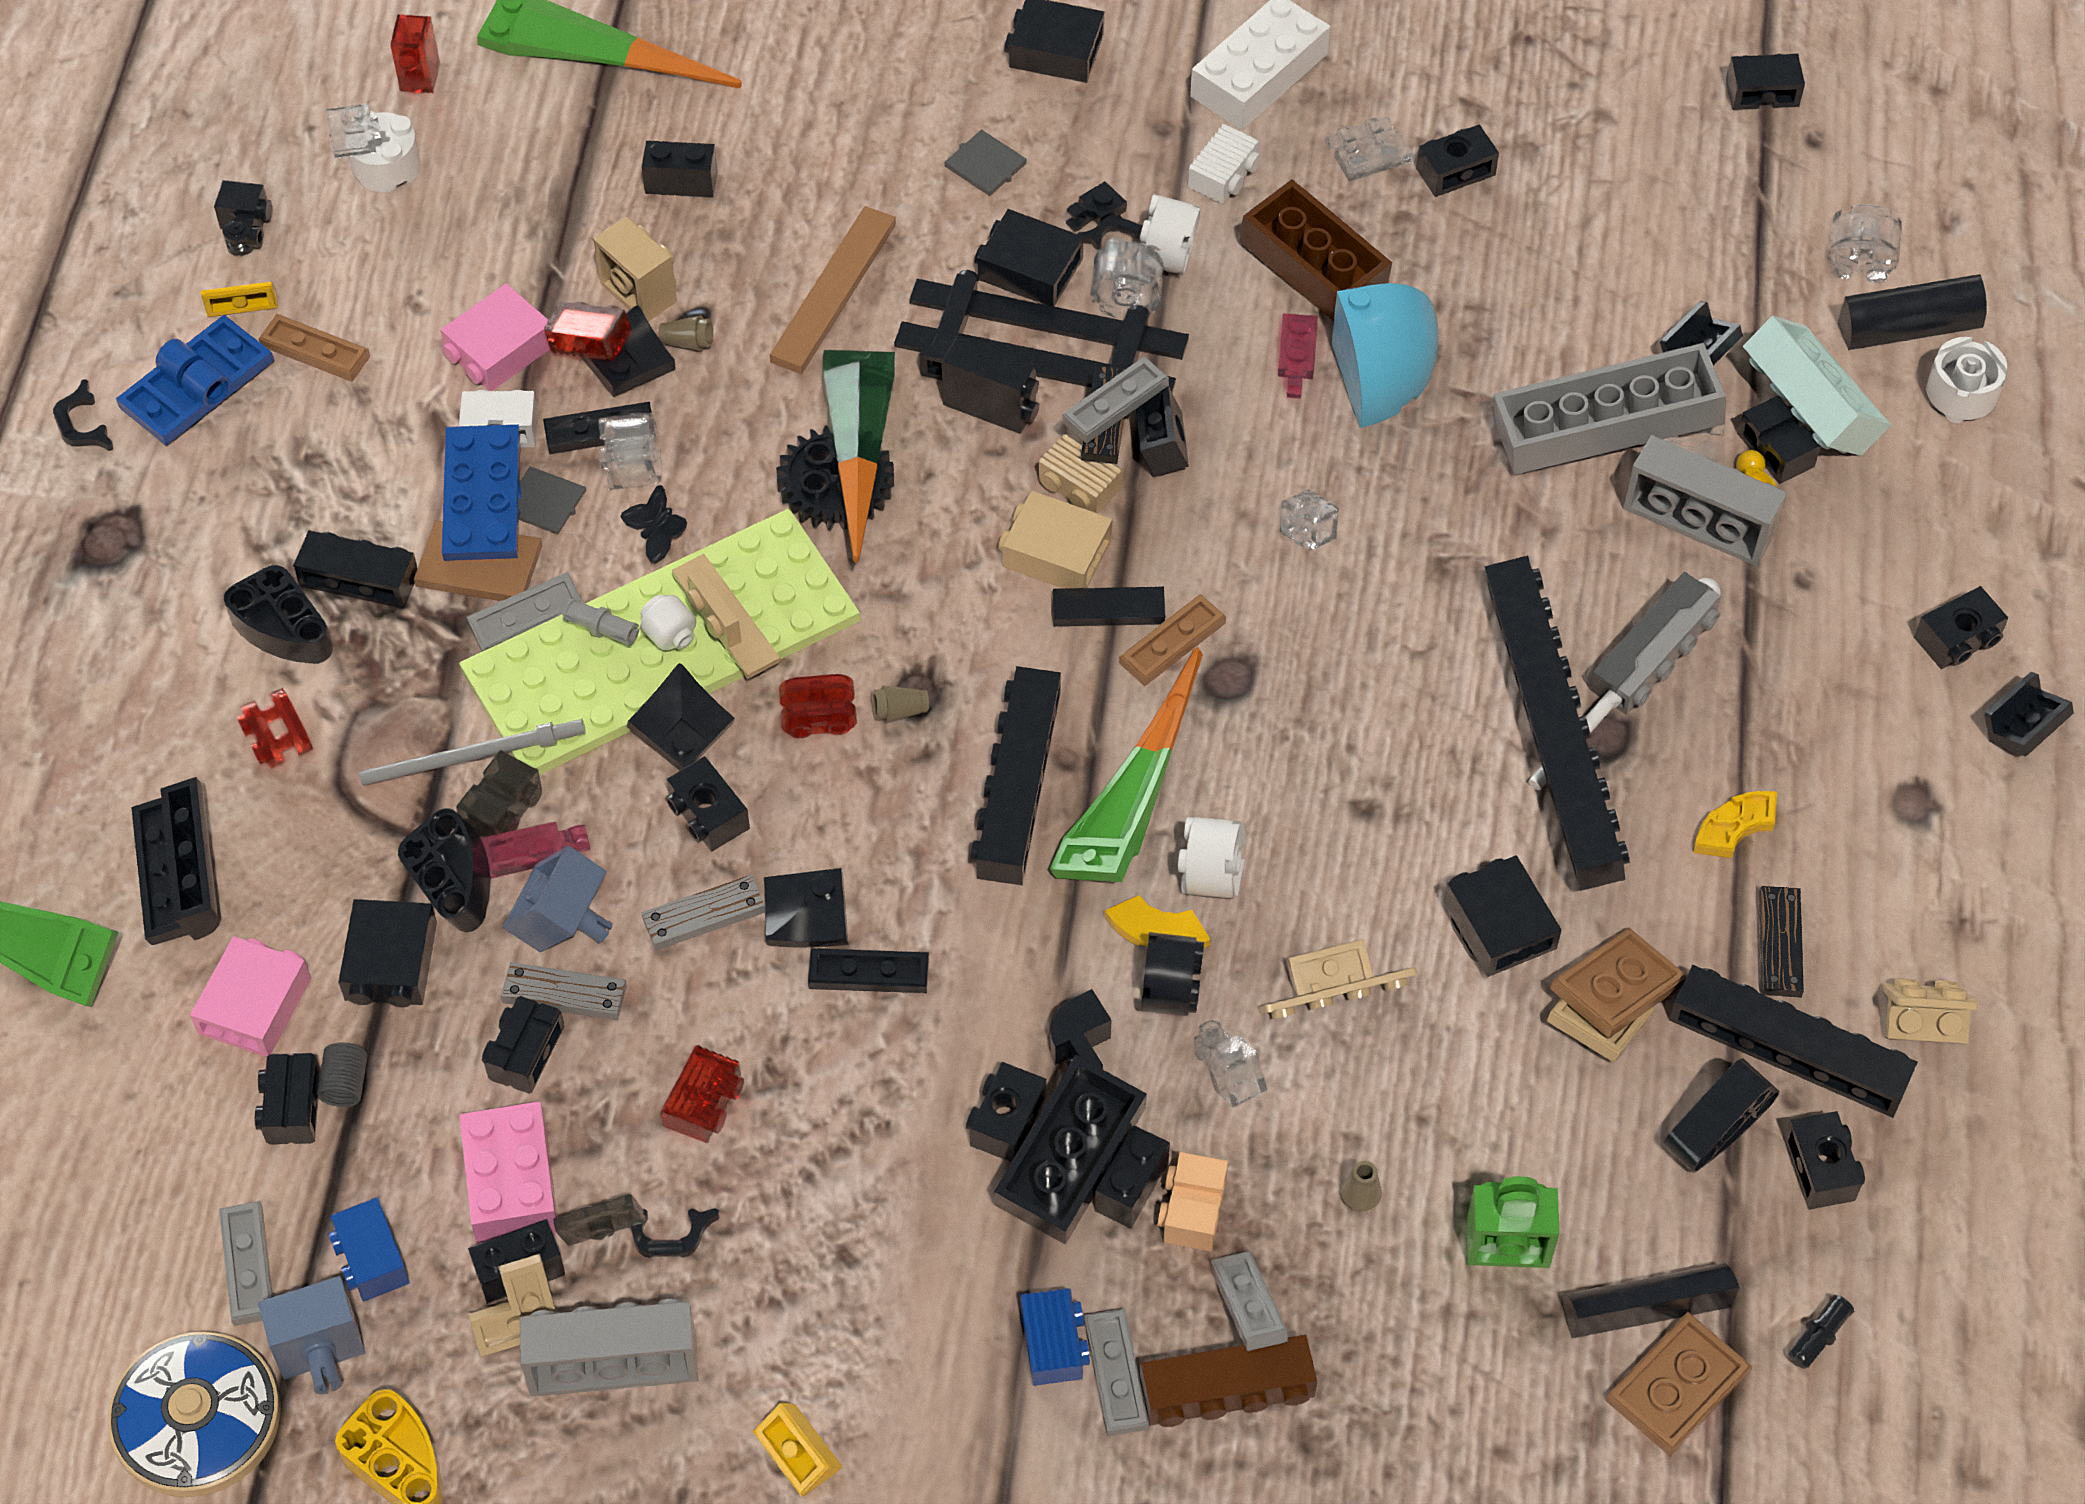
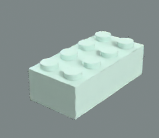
M1772 315L1743 346L1751 356L1749 359L1751 365L1760 373H1766L1772 381L1770 383L1772 390L1781 398L1788 399L1793 405L1791 412L1802 423L1809 424L1815 431L1812 434L1813 438L1823 448H1833L1843 454L1849 452L1862 456L1891 426L1888 420L1807 326Z

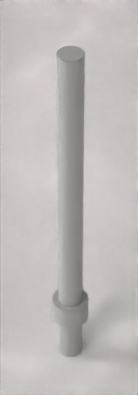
M583 719L553 725L552 722L536 725V730L359 771L361 784L365 786L539 744L543 748L557 744V740L585 734V724Z

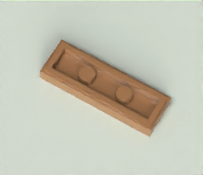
M279 314L275 315L259 337V342L273 352L351 382L354 381L371 357L368 348Z
M1199 594L1120 655L1119 664L1142 685L1146 686L1226 624V616L1202 594Z

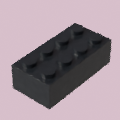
M1075 1055L994 1191V1205L1066 1245L1095 1196L1098 1185L1133 1125L1136 1126L1146 1109L1147 1093Z

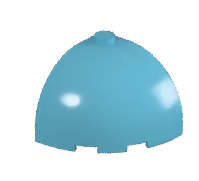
M1386 283L1337 291L1331 345L1359 428L1385 421L1400 413L1401 407L1413 398L1417 399L1431 379V374L1437 360L1439 344L1437 316L1431 299L1424 292L1412 286Z

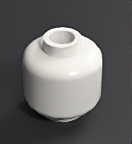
M657 595L649 600L641 610L642 619L640 627L659 649L671 650L677 648L680 650L689 645L694 639L695 634L693 630L696 627V617L677 596Z

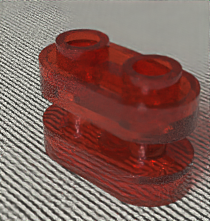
M843 674L795 677L783 681L779 686L780 704L784 707L781 711L782 730L794 738H805L814 734L827 733L842 735L849 732L857 724L856 706L852 703L855 698L853 679Z
M283 688L268 694L272 705L260 710L255 700L241 705L242 714L236 716L245 737L252 734L256 741L250 745L260 765L267 763L270 769L285 763L281 751L292 746L298 756L313 750L307 733ZM279 719L286 733L274 738L267 723Z

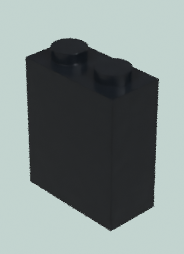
M1025 0L1022 9L1017 8L1015 12L1014 32L1008 33L1005 41L1004 51L1009 53V68L1088 83L1104 36L1105 11L1050 0Z
M1007 209L1002 219L994 222L987 243L985 245L981 244L976 252L974 263L977 264L979 281L1041 304L1055 306L1083 260L1084 236Z
M956 336L942 360L943 405L1021 434L1028 422L1033 423L1039 410V403L1036 402V394L1039 389V381L1036 380V364L967 338Z
M353 900L338 981L344 1001H350L357 1005H368L371 1002L389 1003L396 1007L423 1005L437 920L431 903Z

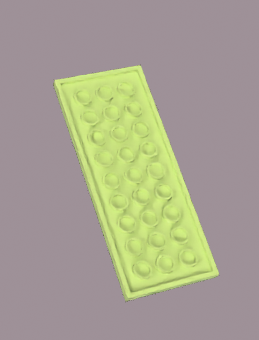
M789 508L585 603L597 609L605 607L611 610L612 615L638 623L639 634L631 646H627L604 635L602 637L594 636L590 633L589 629L563 620L564 616L560 615L459 662L463 676L501 738L536 730V725L552 722L553 725L583 719L586 729L585 734L557 740V744L543 748L539 744L509 751L527 781L630 732L631 730L626 727L628 720L650 698L679 663L688 670L709 694L746 676L718 637L715 638L711 634L699 611L696 612L692 608L686 592L672 574L673 569L702 554H705L779 655L780 659L861 621L860 612ZM657 595H675L695 615L696 627L693 630L695 636L685 648L680 650L677 648L661 650L641 629V610L653 597Z

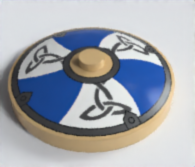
M191 1332L177 1335L147 1349L130 1364L119 1379L113 1391L108 1410L110 1441L123 1467L143 1486L155 1492L175 1497H198L212 1494L228 1488L243 1479L265 1457L272 1446L279 1427L281 1416L280 1394L266 1362L253 1348L234 1337L214 1332Z

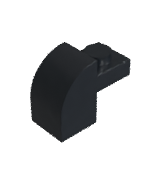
M1093 989L1066 1001L1054 1014L1050 1028V1052L1055 1065L1066 1060L1069 1067L1075 1055H1078L1103 1069V1064L1092 1047L1111 1039L1112 1019Z

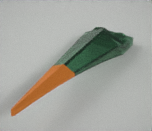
M824 350L823 390L839 468L853 561L857 563L860 560L882 441L894 391L895 352Z

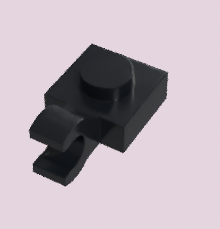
M1105 181L1080 195L1078 202L1071 204L1067 208V212L1072 217L1066 220V224L1074 232L1081 230L1091 221L1098 225L1108 216L1121 215L1126 212L1127 201Z

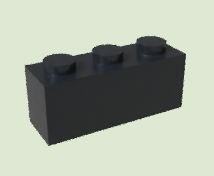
M308 530L293 564L300 587L402 609L405 608L415 584L414 577L418 569L414 552H409L404 548H390L373 544L364 539L353 540L339 537L331 532L320 533Z

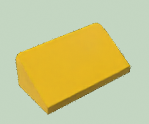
M272 281L200 290L207 317L278 308L277 290Z
M780 1403L752 1431L800 1496H805L842 1468L841 1463L795 1404Z

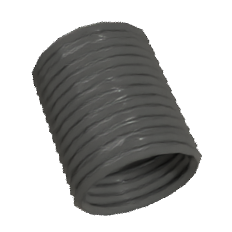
M345 1042L332 1043L323 1050L317 1096L323 1103L331 1106H354L360 1102L362 1096L367 1052L355 1044Z

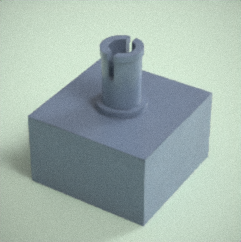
M568 845L535 864L502 928L538 952H542L570 938L577 929L592 938L597 944H600L609 934L606 928L608 930L612 929L613 923L607 921L588 907L607 871Z
M341 1276L258 1302L268 1344L284 1380L311 1372L315 1393L328 1394L324 1380L326 1376L332 1392L339 1389L342 1385L335 1363L366 1354L355 1313Z

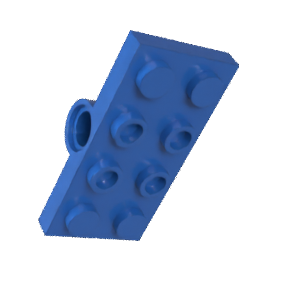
M222 315L186 344L180 339H171L166 342L156 355L155 363L157 367L119 395L116 401L121 410L164 445H168L274 361L273 355L269 349L226 315Z
M519 424L446 427L442 556L444 561L518 558L519 515H521V509H519L518 499H521Z

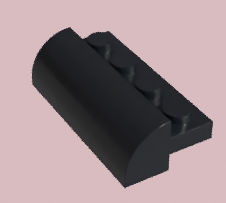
M197 777L160 788L161 798L131 807L145 940L152 946L187 934L194 940H198L210 934L218 924L203 786Z

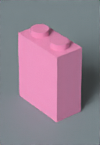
M507 283L440 330L444 344L442 351L446 358L453 364L457 362L465 369L467 376L475 384L481 383L488 391H493L556 346L552 323Z
M233 936L190 1014L197 1033L265 1057L272 1054L311 980L306 962L299 954L293 951L284 950L280 952L268 948L257 939L249 938L244 940Z

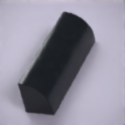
M1981 274L1845 296L1837 324L1848 350L1983 328L1987 313L1984 283Z
M1722 1263L1563 1294L1561 1304L1573 1339L1681 1318L1687 1312L1691 1315L1732 1308L1740 1287L1730 1266Z

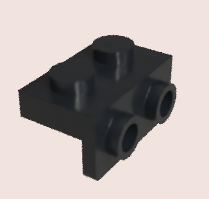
M1699 301L1661 339L1660 345L1664 353L1704 343L1714 366L1743 337L1740 324L1712 318L1708 302Z
M2030 672L1985 712L1984 716L1989 742L2026 757L2074 714L2071 701L2041 690L2039 674Z

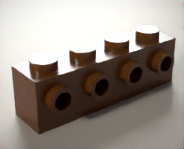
M1306 1334L1288 1337V1342L1250 1351L1246 1350L1245 1345L1141 1362L1140 1382L1149 1426L1160 1424L1162 1427H1174L1182 1424L1186 1419L1202 1417L1204 1420H1215L1225 1416L1227 1412L1243 1410L1246 1413H1255L1266 1409L1268 1405L1284 1402L1288 1406H1296L1315 1397L1317 1377Z

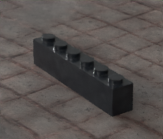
M1016 666L1014 680L1006 681L1004 702L1009 704L1007 712L1000 711L997 733L1002 734L1000 744L994 743L992 748L991 765L995 766L994 776L987 775L985 781L984 798H989L987 808L980 807L977 830L982 831L980 841L974 840L971 849L970 863L976 864L977 879L1023 886L1061 695V672Z
M1692 965L1684 981L1669 1019L1673 1023L1891 1118H1894L1918 1063V1061L1909 1058L1900 1050L1885 1048L1871 1042L1863 1034L1848 1032L1834 1026L1823 1017H1813L1797 1010L1786 1001H1776L1758 993L1755 988L1749 985H1739L1721 977L1719 973L1712 969H1702L1695 965Z

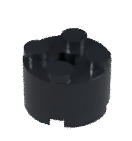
M1149 932L1141 1011L1188 1016L1189 1012H1197L1200 980H1192L1193 974H1201L1204 942L1196 941L1197 937Z

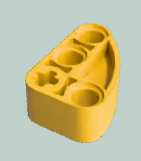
M387 1389L374 1392L336 1434L335 1443L343 1464L391 1504H443V1484L439 1463L421 1419L412 1407L396 1392ZM383 1411H396L395 1415L389 1420L382 1421L377 1419ZM386 1467H399L398 1471L391 1477L379 1476ZM419 1491L431 1492L425 1501L419 1503L411 1501L413 1495Z

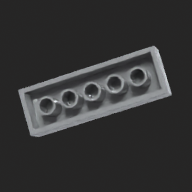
M1704 343L1493 394L1494 422L1514 475L1645 444L1650 435L1665 439L1725 424L1726 395Z

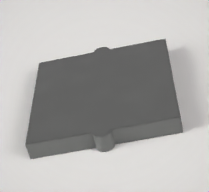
M981 129L968 142L961 143L960 149L944 162V166L988 196H991L1005 182L1012 181V176L1027 164V159Z
M529 466L520 480L521 499H518L519 509H521V515H519V520L558 535L570 515L576 514L575 508L586 492V487Z

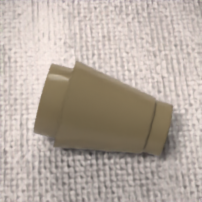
M699 315L660 323L658 335L662 344L702 351L704 347L712 346L713 325L710 319H703Z
M882 685L881 689L873 690L872 711L875 720L883 719L884 723L928 712L929 697L927 690Z
M1369 1161L1358 1162L1341 1188L1344 1202L1353 1210H1370L1378 1205L1382 1197L1377 1168Z

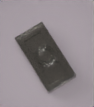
M630 1194L553 1218L555 1232L567 1246L590 1239H606L611 1237L616 1231L646 1222L643 1208Z

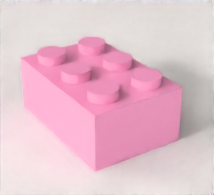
M541 1101L459 1114L471 1226L477 1245L546 1219L552 1233L559 1232L547 1127Z

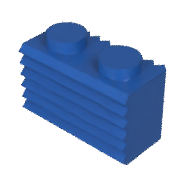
M1069 1288L1021 1295V1313L1032 1385L1082 1380L1083 1366L1090 1365L1087 1340L1079 1341L1077 1327L1084 1326L1081 1302L1072 1301L1071 1289Z

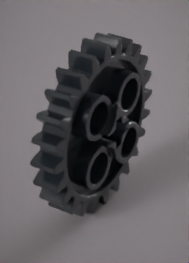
M825 425L823 434L818 435L815 430L810 429V439L807 440L798 435L797 446L787 445V455H780V466L776 468L777 490L781 492V502L783 504L789 503V510L792 513L800 512L801 522L812 517L814 527L819 526L822 521H827L829 530H832L835 522H840L841 526L847 529L848 523L838 463L860 457L877 464L868 517L871 519L875 518L874 508L883 510L885 508L884 499H891L892 497L891 487L895 485L894 463L890 461L889 451H882V442L880 440L871 443V433L867 432L863 436L858 437L857 427H854L848 434L844 433L843 425H839L837 431L831 433L830 428Z

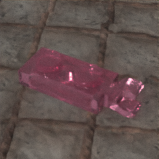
M1283 313L1278 377L1288 378L1287 397L1301 398L1303 379H1313L1318 316Z
M556 821L481 838L489 862L490 879L533 869L535 864L568 845L579 853L591 850L585 825H576L559 831Z

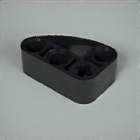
M279 565L265 567L233 584L224 593L223 600L232 626L255 647L276 657L294 662L319 664L330 658L333 652V645L324 619L284 567Z
M443 808L431 815L403 839L398 848V857L437 912L459 931L472 932L483 923L489 901L490 867L487 853L475 828L453 809Z
M1741 1058L1718 1079L1665 1138L1663 1145L1695 1173L1714 1160L1743 1135L1774 1103L1779 1095V1090L1745 1059Z

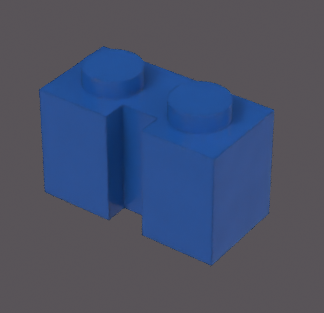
M377 1197L330 1215L335 1230L329 1232L328 1235L336 1256L343 1253L346 1256L349 1265L342 1267L341 1270L349 1291L358 1288L362 1301L365 1302L410 1284Z

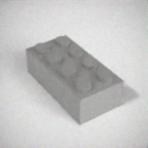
M1650 435L1633 465L1623 509L1758 567L1775 536L1787 492L1778 489L1772 484L1747 476L1737 469H1731L1709 460L1704 455L1695 454L1676 446L1671 441L1662 440Z
M665 1299L655 1305L644 1306L636 1303H622L615 1308L600 1310L585 1306L576 1308L573 1312L556 1314L552 1311L541 1310L533 1312L530 1316L520 1317L521 1367L531 1397L699 1381L696 1331L690 1301L682 1302L678 1299Z

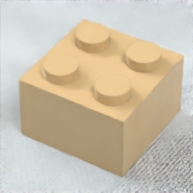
M625 216L593 238L600 284L629 310L639 305L646 319L650 321L677 302L675 288L677 281L673 272V256L664 245L659 246L653 241L643 226H637Z

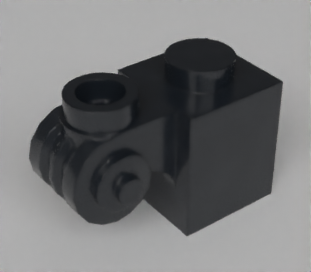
M223 180L214 204L215 213L228 251L233 255H244L250 252L253 247L261 246L263 241L262 228L265 220H269L271 217L272 203L271 200L267 199L264 185Z

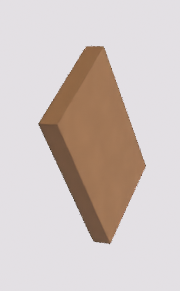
M435 520L414 577L416 587L496 601H503L528 590L543 546L541 538L518 534V558L444 561L442 556L443 521Z
M1628 927L1556 977L1550 989L1609 1039L1682 987L1687 975Z
M1687 1312L1610 1391L1605 1401L1666 1454L1671 1456L1751 1372L1753 1366Z

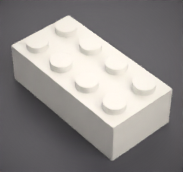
M1270 0L1192 68L1190 97L1243 131L1328 54L1331 26L1290 0Z

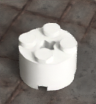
M364 111L358 115L357 121L347 132L345 142L353 175L359 180V183L371 191L391 192L397 190V185L407 181V184L412 182L419 173L421 162L410 119L406 116L387 112L375 113L373 111Z
M1153 194L1148 214L1153 215V217L1149 216L1148 221H1144L1140 235V241L1143 242L1140 243L1136 262L1169 272L1183 274L1193 247L1192 242L1195 232H1197L1201 207Z
M1973 337L1954 338L1944 343L1935 357L1926 384V392L1934 407L1945 414L1946 419L1953 423H1961L1964 420L1984 417L1997 404L2006 379L2007 361L2002 352L1987 341H1984V344L1972 342Z
M1187 817L1184 835L1185 840H1188L1187 849L1180 850L1178 871L1183 873L1182 893L1198 896L1236 898L1235 895L1238 896L1244 870L1245 859H1241V846H1245L1246 839L1244 822Z

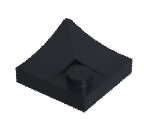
M639 305L634 306L623 317L602 332L577 344L578 355L613 396H617L676 370L675 359L662 344Z
M679 663L650 698L628 720L626 727L680 771L699 760L733 724L735 717L725 710L694 679L688 670Z
M841 868L764 877L766 942L769 946L813 948L849 945L844 877Z

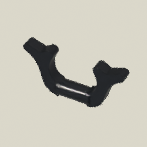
M1111 215L1106 217L1095 228L1079 232L1078 235L1084 236L1085 244H1092L1095 249L1099 250L1102 248L1103 237L1111 231L1118 230L1134 236L1140 241L1143 225L1122 218L1121 215ZM1138 251L1132 255V262L1134 264H1140L1136 262ZM1147 266L1151 270L1157 269L1155 267Z
M82 379L77 390L58 401L53 408V415L62 439L71 446L94 445L111 451L113 450L112 440L107 437L108 432L105 425H100L96 429L84 433L74 429L69 416L70 410L81 405L95 404L94 395L89 392L88 380Z
M715 1208L702 1213L695 1209H690L688 1217L692 1226L690 1233L680 1240H652L643 1233L644 1226L648 1220L646 1209H641L635 1213L623 1209L617 1210V1219L630 1229L636 1250L647 1258H684L690 1256L697 1250L707 1227L720 1218L719 1210Z

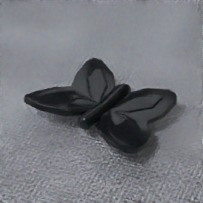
M662 485L656 486L647 504H637L629 507L620 516L626 526L636 530L644 529L640 535L642 538L647 539L646 556L654 564L666 556L671 548L672 539L681 535L687 527L685 518L678 514L672 515V508H666L667 497Z

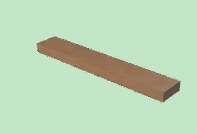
M867 206L863 207L770 353V363L803 374L896 226L895 216Z

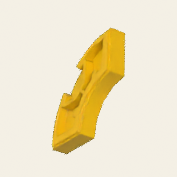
M1747 792L1732 797L1729 802L1716 810H1712L1699 829L1693 853L1732 858L1736 845L1745 836L1758 831H1773L1776 817L1777 792Z
M1137 895L1105 910L1104 917L1111 927L1123 938L1137 946L1141 944L1147 947L1149 932L1197 937L1196 941L1204 942V949L1210 947L1211 939L1192 909L1179 913L1162 912L1148 905L1140 895Z

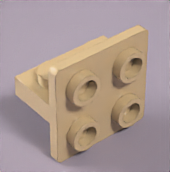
M1896 978L1895 984L1884 983L1883 992L1888 996L1885 1036L1888 1039L1968 1044L1971 1010H1977L1978 1001L1967 993V990L1959 988L1958 982L1937 980L1935 981V986L1919 985V980Z

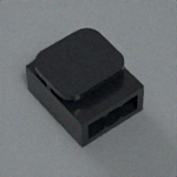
M1517 855L1505 860L1502 858L1495 859L1489 862L1483 869L1470 874L1468 872L1460 873L1447 883L1444 904L1451 914V926L1469 957L1479 962L1487 978L1557 949L1562 929Z

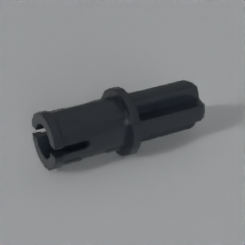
M1833 1295L1817 1317L1806 1322L1805 1332L1788 1352V1356L1795 1366L1803 1369L1809 1368L1826 1345L1834 1344L1836 1341L1835 1334L1854 1313V1307L1847 1299L1840 1295Z

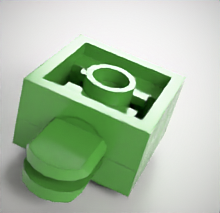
M1524 1176L1505 1178L1502 1183L1487 1182L1482 1185H1474L1466 1219L1467 1265L1550 1268L1559 1237L1558 1188H1547L1543 1184H1538L1535 1179Z

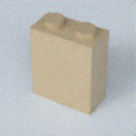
M1031 491L1025 503L1020 502L1014 513V524L1011 530H1005L1001 536L998 550L1002 551V567L1061 588H1088L1112 541L1113 519Z

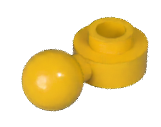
M1747 450L1739 455L1736 461L1737 470L1761 482L1777 487L1774 480L1763 472L1765 469V459L1759 452Z

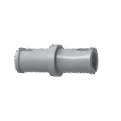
M571 598L563 609L564 621L589 629L590 633L594 636L602 637L604 635L627 646L634 644L638 637V623L612 615L611 610L605 607L597 609Z

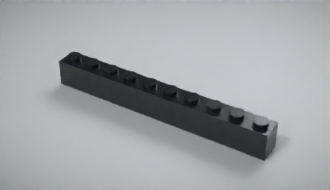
M1528 555L1484 566L1489 594L1579 890L1583 891L1626 880L1624 864L1630 863L1628 849L1625 841L1618 842L1615 832L1620 831L1619 821L1615 809L1608 810L1605 801L1610 800L1605 777L1598 779L1595 771L1600 769L1598 754L1595 746L1588 748L1586 739L1591 738L1586 716L1578 717L1576 709L1581 708L1576 685L1569 687L1567 682L1568 678H1572L1567 656L1560 657L1557 650L1562 648L1561 637L1558 627H1550L1548 621L1553 619V613L1548 597L1541 598L1539 592L1544 590L1539 568L1532 569Z

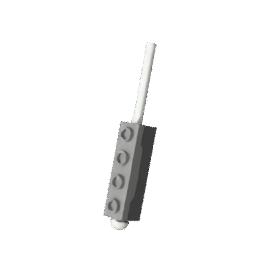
M1684 571L1593 671L1590 690L1602 699L1586 715L1590 733L1611 709L1617 707L1619 711L1627 715L1635 705L1641 707L1651 695V687L1658 680L1665 681L1671 674L1677 658L1681 654L1687 656L1692 651L1698 641L1697 636L1704 629L1709 631L1713 628L1721 614L1718 611L1721 597L1720 587L1715 580L1711 578L1697 580ZM1542 766L1529 780L1531 787L1538 791L1547 783Z

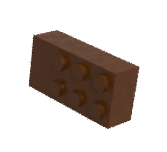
M1293 179L1289 180L1243 215L1239 242L1333 321L1337 291L1389 282L1393 262Z

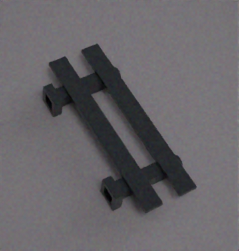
M962 270L959 274H956L953 286L916 279L909 304L944 311L938 328L901 321L894 341V347L920 352V371L923 377L942 380V360L958 335L1036 364V377L1092 388L1095 366L1127 369L1137 362L1140 352L1183 360L1189 334L1148 326L1150 311L1142 305H1132L1128 308L1123 321L978 291L977 286L979 276L971 270ZM970 316L1116 346L1111 364L967 335L963 334ZM1167 376L1169 378V388L1173 393L1176 378Z

